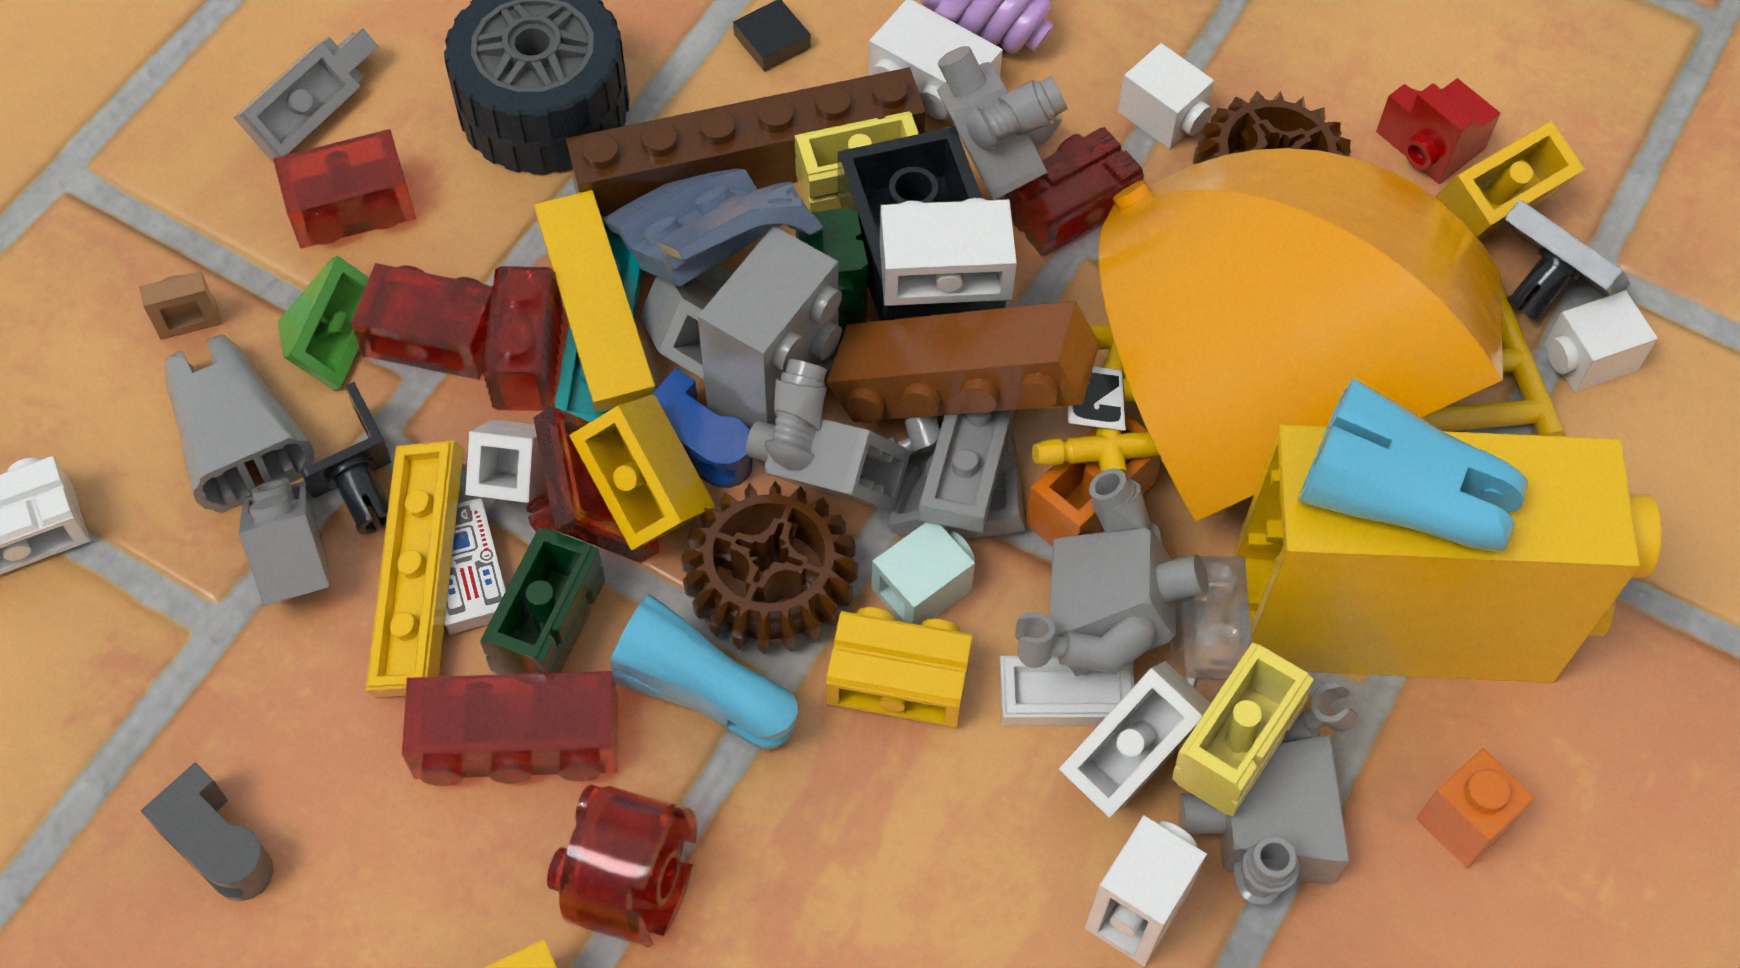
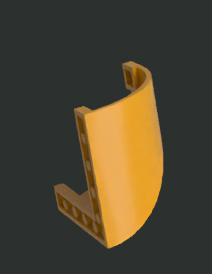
M1292 148L1251 150L1223 155L1194 164L1149 187L1144 180H1141L1125 188L1113 198L1116 205L1112 207L1104 222L1098 248L1099 273L1106 314L1125 376L1143 421L1164 466L1195 522L1253 496L1279 425L1327 426L1351 377L1397 402L1420 418L1503 381L1500 270L1484 245L1466 224L1443 203L1414 183L1382 167L1353 157L1318 150Z

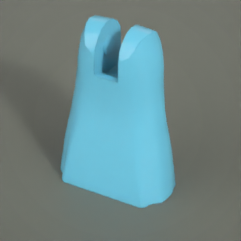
M1351 377L1327 425L1298 496V502L1349 516L1420 531L1470 548L1503 551L1515 527L1513 518L1507 512H1513L1522 507L1528 480L1508 462L1444 433L1397 402Z
M650 594L646 595L630 618L611 656L610 664L613 669L611 683L697 711L746 742L763 750H772L784 745L793 733L798 716L797 700L793 694L727 656L677 613Z

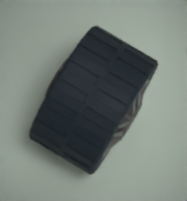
M472 0L470 1L471 4L465 10H461L454 19V25L448 30L445 39L446 50L444 51V60L459 122L471 146L475 150H479L483 157L493 164L498 163L505 166V169L516 172L526 171L531 172V174L570 170L571 165L566 138L625 125L630 99L621 33L617 27V20L613 13L604 7L603 1Z

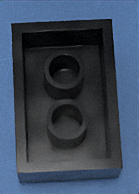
M955 126L838 151V198L842 208L850 207V209L857 210L862 241L864 242L868 262V288L879 321L1006 308V300L884 306L880 255L881 205L900 204L906 201H919L923 203L960 202L972 198H982Z

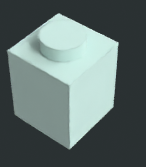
M925 522L872 560L871 590L899 621L921 625L924 620L935 619L972 592L975 557L968 543L957 532L951 531L948 534L941 525Z

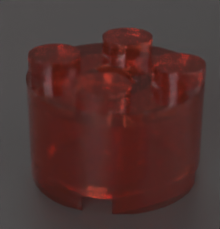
M592 784L588 785L578 800L575 814L576 827L568 848L560 847L555 852L549 865L547 874L548 889L559 892L560 912L566 923L650 948L654 945L650 933L664 936L671 927L684 899L693 865L682 862L681 857L684 840L695 844L697 842L696 816L692 809L613 786L602 788Z

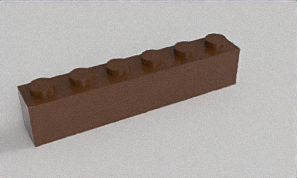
M908 67L566 138L576 193L593 190L600 215L606 217L664 184L718 171L745 169L757 189L784 182L796 183L798 181L795 165V135L874 118L884 119L885 116L908 111L912 113L918 133L922 134L925 133L926 110L912 71Z

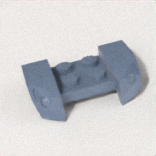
M745 169L718 171L664 184L602 219L606 230L621 236L627 249L632 251L642 270L678 286H682L765 236L773 225L778 228L784 224L791 229L814 235L824 229L820 221L807 209L791 182L757 189Z

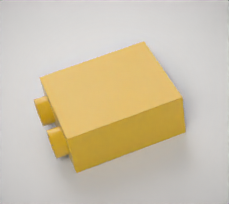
M1280 424L1233 552L1238 663L1251 643H1255L1257 645L1260 644L1305 672L1554 683L1588 636L1603 637L1607 634L1612 624L1616 598L1631 578H1648L1654 572L1659 559L1662 538L1661 517L1657 502L1649 494L1629 493L1621 439L1443 431L1475 448L1508 462L1528 480L1522 507L1516 511L1507 512L1513 518L1515 527L1505 550L1487 551L1470 548L1420 531L1349 516L1298 502V496L1327 426Z

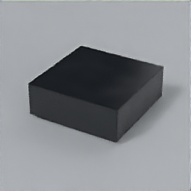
M775 0L733 21L734 36L763 71L811 47V34L782 0Z

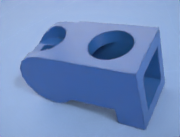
M675 368L652 394L656 395L699 477L718 488H731L740 485L749 477L752 471L753 458H750L746 451L749 428L740 419L733 416H719L697 401L696 381Z

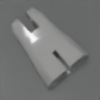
M218 335L206 340L213 354L211 356L212 365L195 371L181 350L166 358L165 378L195 500L204 509H212L222 513L242 505L244 498L252 496L251 490L256 486L245 462L254 460L265 483L277 479H289L291 483L303 478L301 470L311 465L315 458L312 445L291 415L270 391L249 358L225 335Z

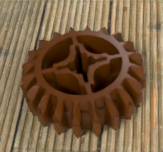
M1256 91L1253 97L1250 98L1249 103L1235 96L1228 109L1217 108L1216 113L1211 117L1210 123H1206L1200 132L1198 146L1195 148L1193 164L1231 154L1237 149L1245 152L1260 149L1292 148L1318 150L1349 157L1351 153V140L1341 137V122H1325L1324 107L1313 111L1308 110L1305 105L1304 96L1296 103H1291L1284 100L1281 91L1273 100H1266Z
M776 481L770 487L768 495H758L757 490L749 483L744 490L745 499L737 501L725 492L720 500L722 512L704 507L705 512L701 515L703 528H690L687 536L690 549L685 550L682 555V568L687 573L685 578H683L684 591L689 598H695L692 601L694 614L698 619L710 618V631L715 637L732 629V643L738 650L747 643L750 637L757 638L758 649L764 655L769 651L771 640L782 639L785 648L792 652L796 647V634L801 632L816 643L817 639L821 636L819 622L836 626L840 616V608L838 606H849L853 599V587L850 584L854 583L858 578V564L852 559L856 553V544L852 536L845 535L846 523L842 519L841 514L829 516V505L825 502L824 497L807 505V494L802 486L797 488L790 497L782 496L781 486ZM794 537L803 541L817 554L823 567L808 563V556L793 549ZM780 554V562H776ZM719 566L731 570L734 578L745 583V598L735 594L722 582L717 574ZM790 598L789 600H786V601L777 602L778 600H781V599Z

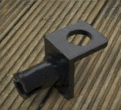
M355 382L345 385L351 405L368 439L303 468L301 474L313 498L337 488L356 524L355 527L358 533L369 534L377 530L367 507L371 506L382 528L386 527L389 505L373 471L392 462L385 440Z

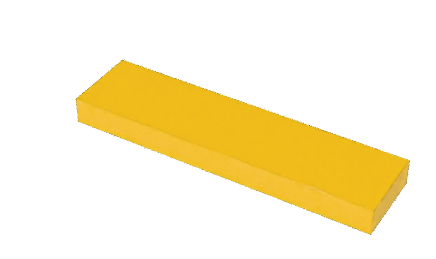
M593 190L534 204L537 221L595 413L611 410L618 405L651 395L655 391L654 381Z
M454 440L396 446L365 690L377 698L437 694L464 449Z

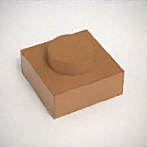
M201 271L187 275H174L159 282L139 286L143 307L160 340L221 324L217 304Z

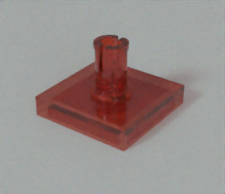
M551 406L533 417L548 491L543 496L527 503L526 506L527 512L532 513L528 520L535 532L538 528H546L554 532L558 531L639 563L660 553L657 539L631 551L569 437L570 434L590 422L555 406Z

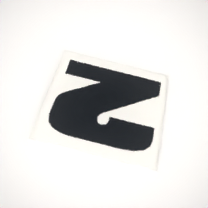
M1093 366L1083 404L1068 406V422L1070 424L1125 431L1122 370Z

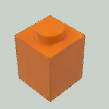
M1482 748L1434 792L1416 819L1468 868L1514 825L1536 797Z

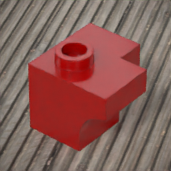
M1458 78L1443 89L1432 83L1423 91H1418L1403 84L1388 96L1376 132L1406 156L1411 165L1424 171L1440 185L1486 149L1501 113Z

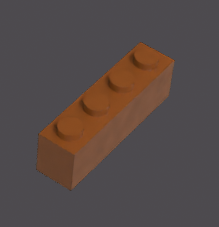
M1076 301L847 324L826 383L853 422H875L878 420L915 417L930 418L941 415L990 413L992 411L1031 408L1047 409L1057 406L1082 405L1099 342Z

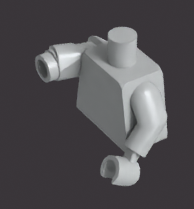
M969 46L956 48L941 57L938 61V66L946 83L942 84L937 89V92L992 199L996 200L1046 174L1047 170L1032 140L1037 143H1044L1049 140L1062 122V119L1056 115L1068 110L1052 76L1041 82L1031 80L1008 92L990 62L979 65Z
M789 359L785 372L781 374V378L775 379L774 412L777 416L775 419L776 425L763 421H757L753 424L746 442L747 455L750 458L765 461L766 474L794 485L894 512L906 467L909 463V457L911 454H922L935 450L942 426L940 417L905 418L904 421L909 438L897 442L894 436L886 439L867 429L821 419L827 388L823 382L827 369L805 361Z
M1112 468L1100 472L1089 485V494L1092 497L1091 503L1104 532L1053 539L1049 617L1041 613H1025L1018 618L1015 637L1019 641L1017 654L1020 661L1027 667H1042L1049 662L1051 656H1056L1059 663L1068 665L1075 676L1084 675L1095 670L1111 673L1119 672L1145 651L1169 643L1176 635V601L1207 594L1208 576L1201 557L1195 554L1174 560L1170 558L1162 545L1160 529L1155 523L1149 521L1140 484L1130 480L1120 469Z
M1334 682L1324 683L1314 691L1310 701L1311 709L1304 706L1290 730L1286 731L1281 744L1233 817L1225 815L1191 793H1181L1179 795L1178 817L1180 828L1190 835L1219 834L1223 867L1230 872H1234L1237 890L1250 903L1267 905L1273 902L1280 895V892L1293 885L1296 880L1334 884L1349 862L1330 735L1319 736L1320 728L1325 725L1332 730L1341 732L1350 730L1357 722L1358 714L1350 708L1342 710L1336 715L1329 716L1331 704L1350 693L1341 684Z

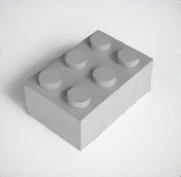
M773 225L697 316L708 409L719 416H733L740 419L749 428V431L757 421L776 425L775 419L777 416L774 412L775 379L781 378V374L785 372L789 359L805 361L827 369L823 384L827 387L826 392L830 389L826 380L836 356L838 342L842 333V328L838 326V307L841 302L842 292L838 290L837 260Z

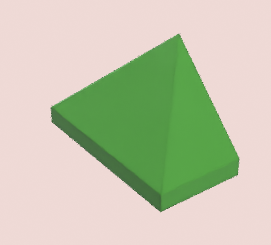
M341 257L331 258L278 320L284 358L332 390L340 389L386 289Z

